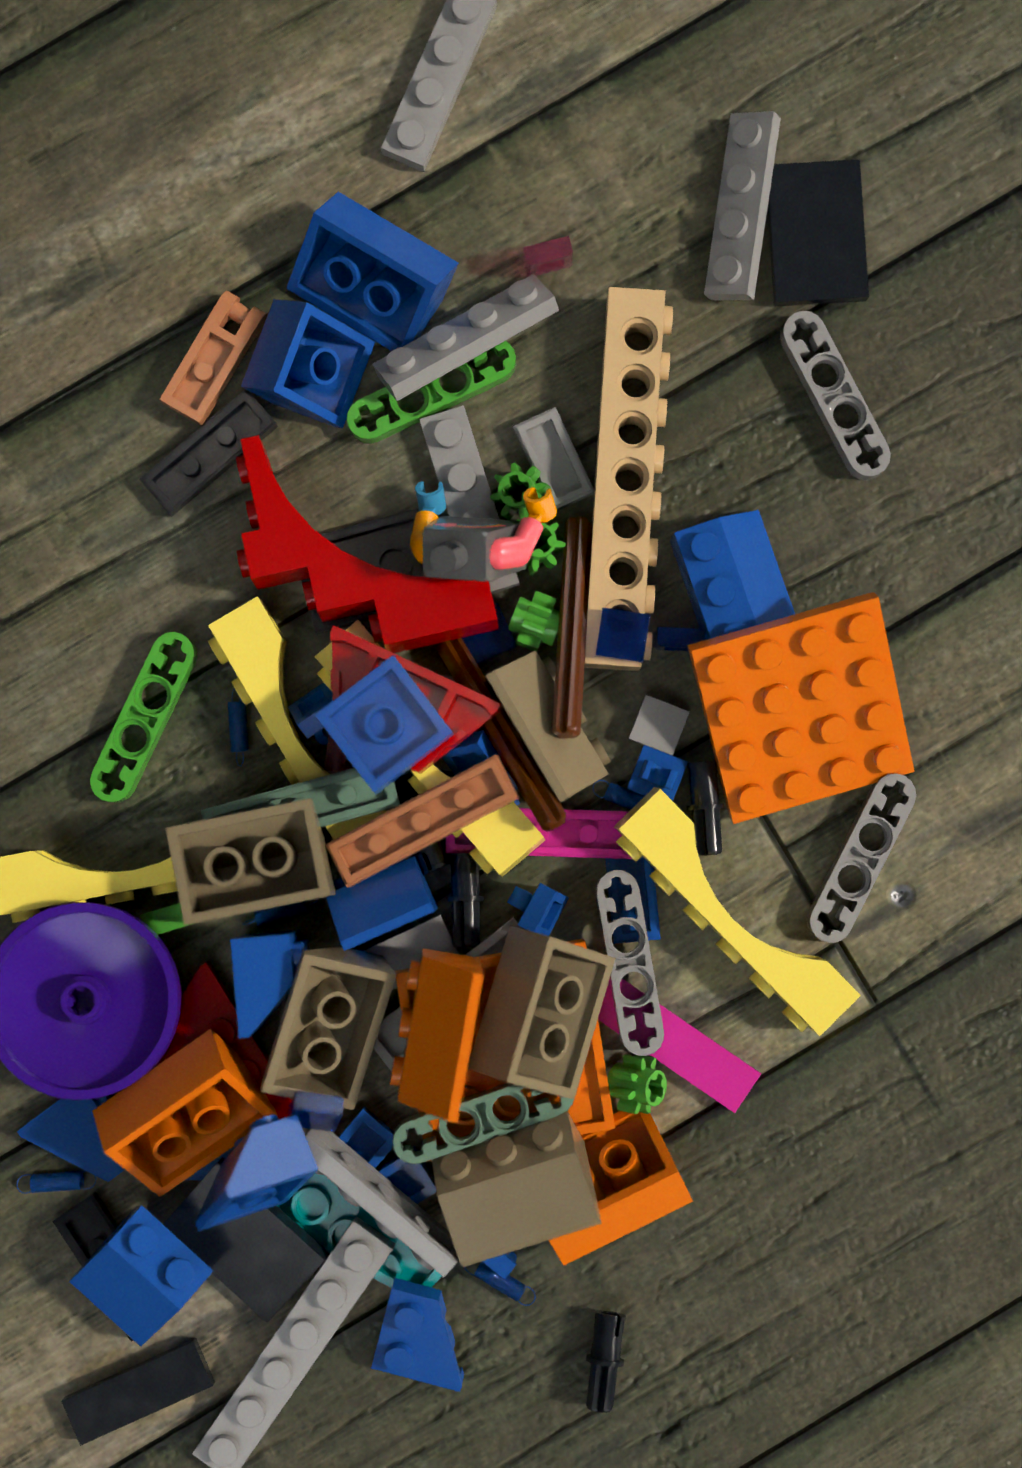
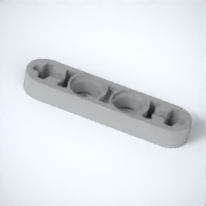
M810 311L794 313L787 319L781 330L780 340L782 347L847 470L859 480L874 479L887 468L890 462L891 453L889 446L823 321L818 315ZM797 324L803 330L808 328L813 330L814 333L809 339V344L814 353L820 347H823L825 351L816 354L807 363H804L802 360L809 353L807 345L802 339L794 341L792 338ZM821 363L832 366L837 374L836 383L827 388L818 386L812 379L813 367ZM842 404L854 407L859 416L857 425L849 429L838 426L833 418L834 409ZM863 428L868 432V435H864L861 439L867 452L875 450L879 456L873 462L874 469H871L868 463L859 465L857 462V457L862 453L857 440L850 446L845 441L855 437Z
M897 773L888 774L871 786L808 911L806 918L807 927L810 933L818 940L835 943L843 940L850 933L914 806L916 789L912 781L906 776ZM895 783L901 785L898 793L904 797L902 803H893L890 806L886 815L895 817V821L891 825L884 818L870 815L869 812L872 806L877 811H882L887 801V797L881 793L882 788L893 787ZM868 823L877 824L884 832L883 844L874 851L865 849L859 841L860 830ZM848 865L856 866L863 874L862 886L859 890L852 893L845 892L838 884L839 872ZM831 890L839 898L853 901L850 910L846 906L840 905L835 918L841 922V926L838 930L829 929L825 935L821 932L823 923L817 919L821 912L829 914L836 903L834 900L827 899V895Z
M612 870L599 878L595 895L605 954L616 958L610 976L619 1036L622 1044L631 1053L638 1056H647L655 1053L661 1047L664 1040V1028L640 889L637 880L630 873L623 870ZM619 877L621 885H629L630 894L623 896L624 911L634 907L636 918L620 917L608 923L607 912L617 913L614 899L605 898L604 889L611 887L612 878ZM623 924L633 926L639 935L637 947L630 952H620L612 943L614 930ZM630 972L642 974L647 982L645 994L636 1000L625 998L620 990L622 978ZM651 1002L652 1012L642 1011L645 1026L654 1028L655 1035L647 1038V1046L640 1047L636 1039H629L628 1033L636 1029L635 1015L631 1013L624 1017L623 1007L639 1008Z

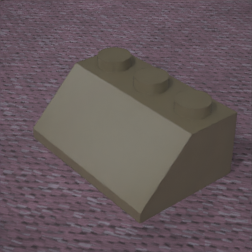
M534 651L487 674L486 680L561 803L607 776L608 772L604 766L611 761L598 738L596 737L589 742L582 728L577 738L561 739L552 732L556 666L549 656L541 660L538 653ZM582 712L581 724H583V723H585V722L587 721L586 718H585V716H584V714H583V712Z
M312 798L166 828L184 925L336 895L327 847Z
M510 926L467 1068L507 1083L574 1100L616 958L547 935Z
M342 946L302 951L260 1086L261 1092L354 1110L397 975L384 956L355 949L344 951Z
M568 1112L432 1159L437 1197L462 1267L601 1224L585 1142Z

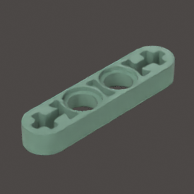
M505 1083L461 1099L460 1111L468 1112L475 1120L474 1129L470 1134L462 1137L454 1136L447 1128V1121L428 1113L420 1112L406 1117L396 1126L393 1135L394 1151L404 1162L410 1164L423 1163L554 1118L567 1112L573 1105L574 1100L559 1096L560 1102L551 1104L548 1098H542L534 1101L538 1111L529 1114L527 1098L521 1090L526 1087ZM530 1089L532 1097L543 1093L542 1091ZM504 1095L515 1097L521 1106L517 1117L510 1121L498 1119L492 1110L494 1102ZM439 1119L440 1134L446 1143L437 1145L436 1135L422 1141V1150L414 1151L412 1145L403 1146L401 1142L407 1139L408 1129L415 1128L418 1135L433 1131L431 1120Z

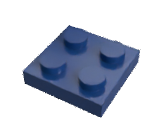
M394 655L315 714L375 794H378L454 735Z

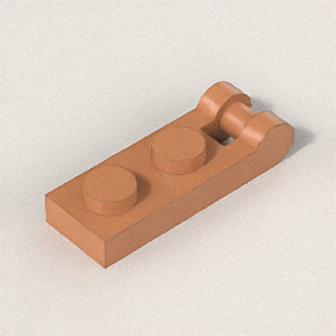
M226 290L218 299L160 397L161 403L202 426L252 342L261 333L268 314L257 307L247 308L240 304L239 297ZM230 319L241 325L236 335L223 329Z

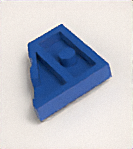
M111 1095L88 1100L61 1098L17 1131L21 1138L107 1182L125 1170L103 1152L92 1112L110 1099Z
M394 1278L371 1369L458 1392L461 1391L464 1372L457 1363L454 1352L455 1339L452 1328L445 1318L446 1306L441 1290Z

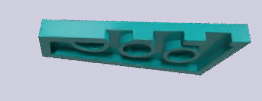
M315 1173L286 1203L277 1205L329 1253L332 1252L356 1216L395 1243V1246L373 1277V1279L392 1288L394 1278L433 1287L442 1277L435 1269L430 1270L422 1266L414 1257L412 1249L398 1237L392 1238L386 1235L376 1224L375 1218L363 1207L354 1206L346 1201L340 1194L338 1186L324 1174Z

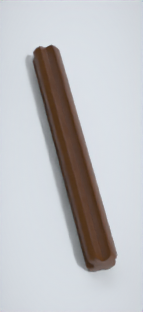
M584 516L568 518L565 522L564 531L566 546L563 548L552 732L561 739L577 738L581 733L592 546V523Z
M462 638L437 643L436 649L456 683L500 703ZM502 707L500 712L485 723L482 728L542 830L546 832L552 831L565 823L566 812Z

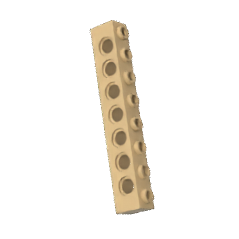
M609 287L592 516V546L584 668L639 671L642 667V660L650 661L652 632H644L645 613L653 614L655 603V585H647L648 566L656 567L658 556V539L650 538L651 520H659L661 509V492L653 491L654 473L662 474L664 463V445H656L657 427H665L667 416V399L659 398L660 381H668L670 369V353L662 352L663 334L671 335L673 322V306H665L666 290ZM631 333H642L649 339L650 346L645 350L636 351L626 344L625 338ZM631 378L639 379L646 385L647 393L637 398L630 397L623 391L622 383ZM634 424L641 428L644 433V439L638 444H628L621 439L619 429L624 425ZM631 470L640 477L641 486L634 491H625L616 483V475L621 471ZM622 516L630 517L637 523L638 533L632 538H622L614 532L613 521ZM616 563H627L635 571V580L629 585H618L611 579L609 569ZM614 609L627 611L632 618V628L624 633H617L611 630L606 622V616L610 611Z

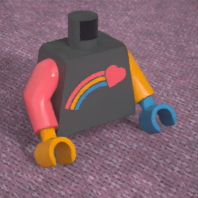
M420 481L415 487L419 512L415 515L410 538V549L416 560L423 564V573L426 577L490 581L526 569V564L543 531L541 523L552 520L557 514L551 489H547L546 494L541 498H538L535 487H531L524 492L523 499L529 515L528 517H523L521 521L451 516L438 517L446 509L443 483H438L436 491L426 493L424 481Z

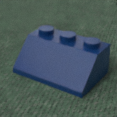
M337 192L313 213L286 289L390 351H393L421 337L443 301L459 263L349 197Z
M759 510L719 517L674 532L670 539V544L704 640L795 614Z

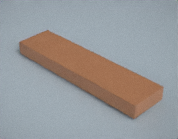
M495 754L327 843L326 847L346 887L350 888L514 802L520 797L499 756Z

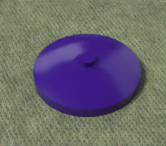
M70 903L59 905L37 913L24 921L0 946V1060L12 1074L26 1085L49 1096L62 1099L88 1100L100 1098L125 1089L140 1080L160 1061L167 1051L176 1032L180 1017V980L176 965L164 942L139 918L124 910L104 904Z

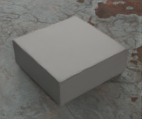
M645 695L628 740L673 756L689 711Z

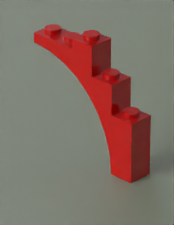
M256 435L240 439L244 455L236 456L237 468L242 484L250 483L253 500L245 501L251 528L260 529L241 533L244 549L237 550V559L242 577H250L257 590L310 578V581L302 583L309 611L317 609L322 622L376 610L377 614L368 615L374 642H384L386 650L392 653L499 629L489 581L410 576L376 567L341 550L314 530L288 501L274 477L260 436Z

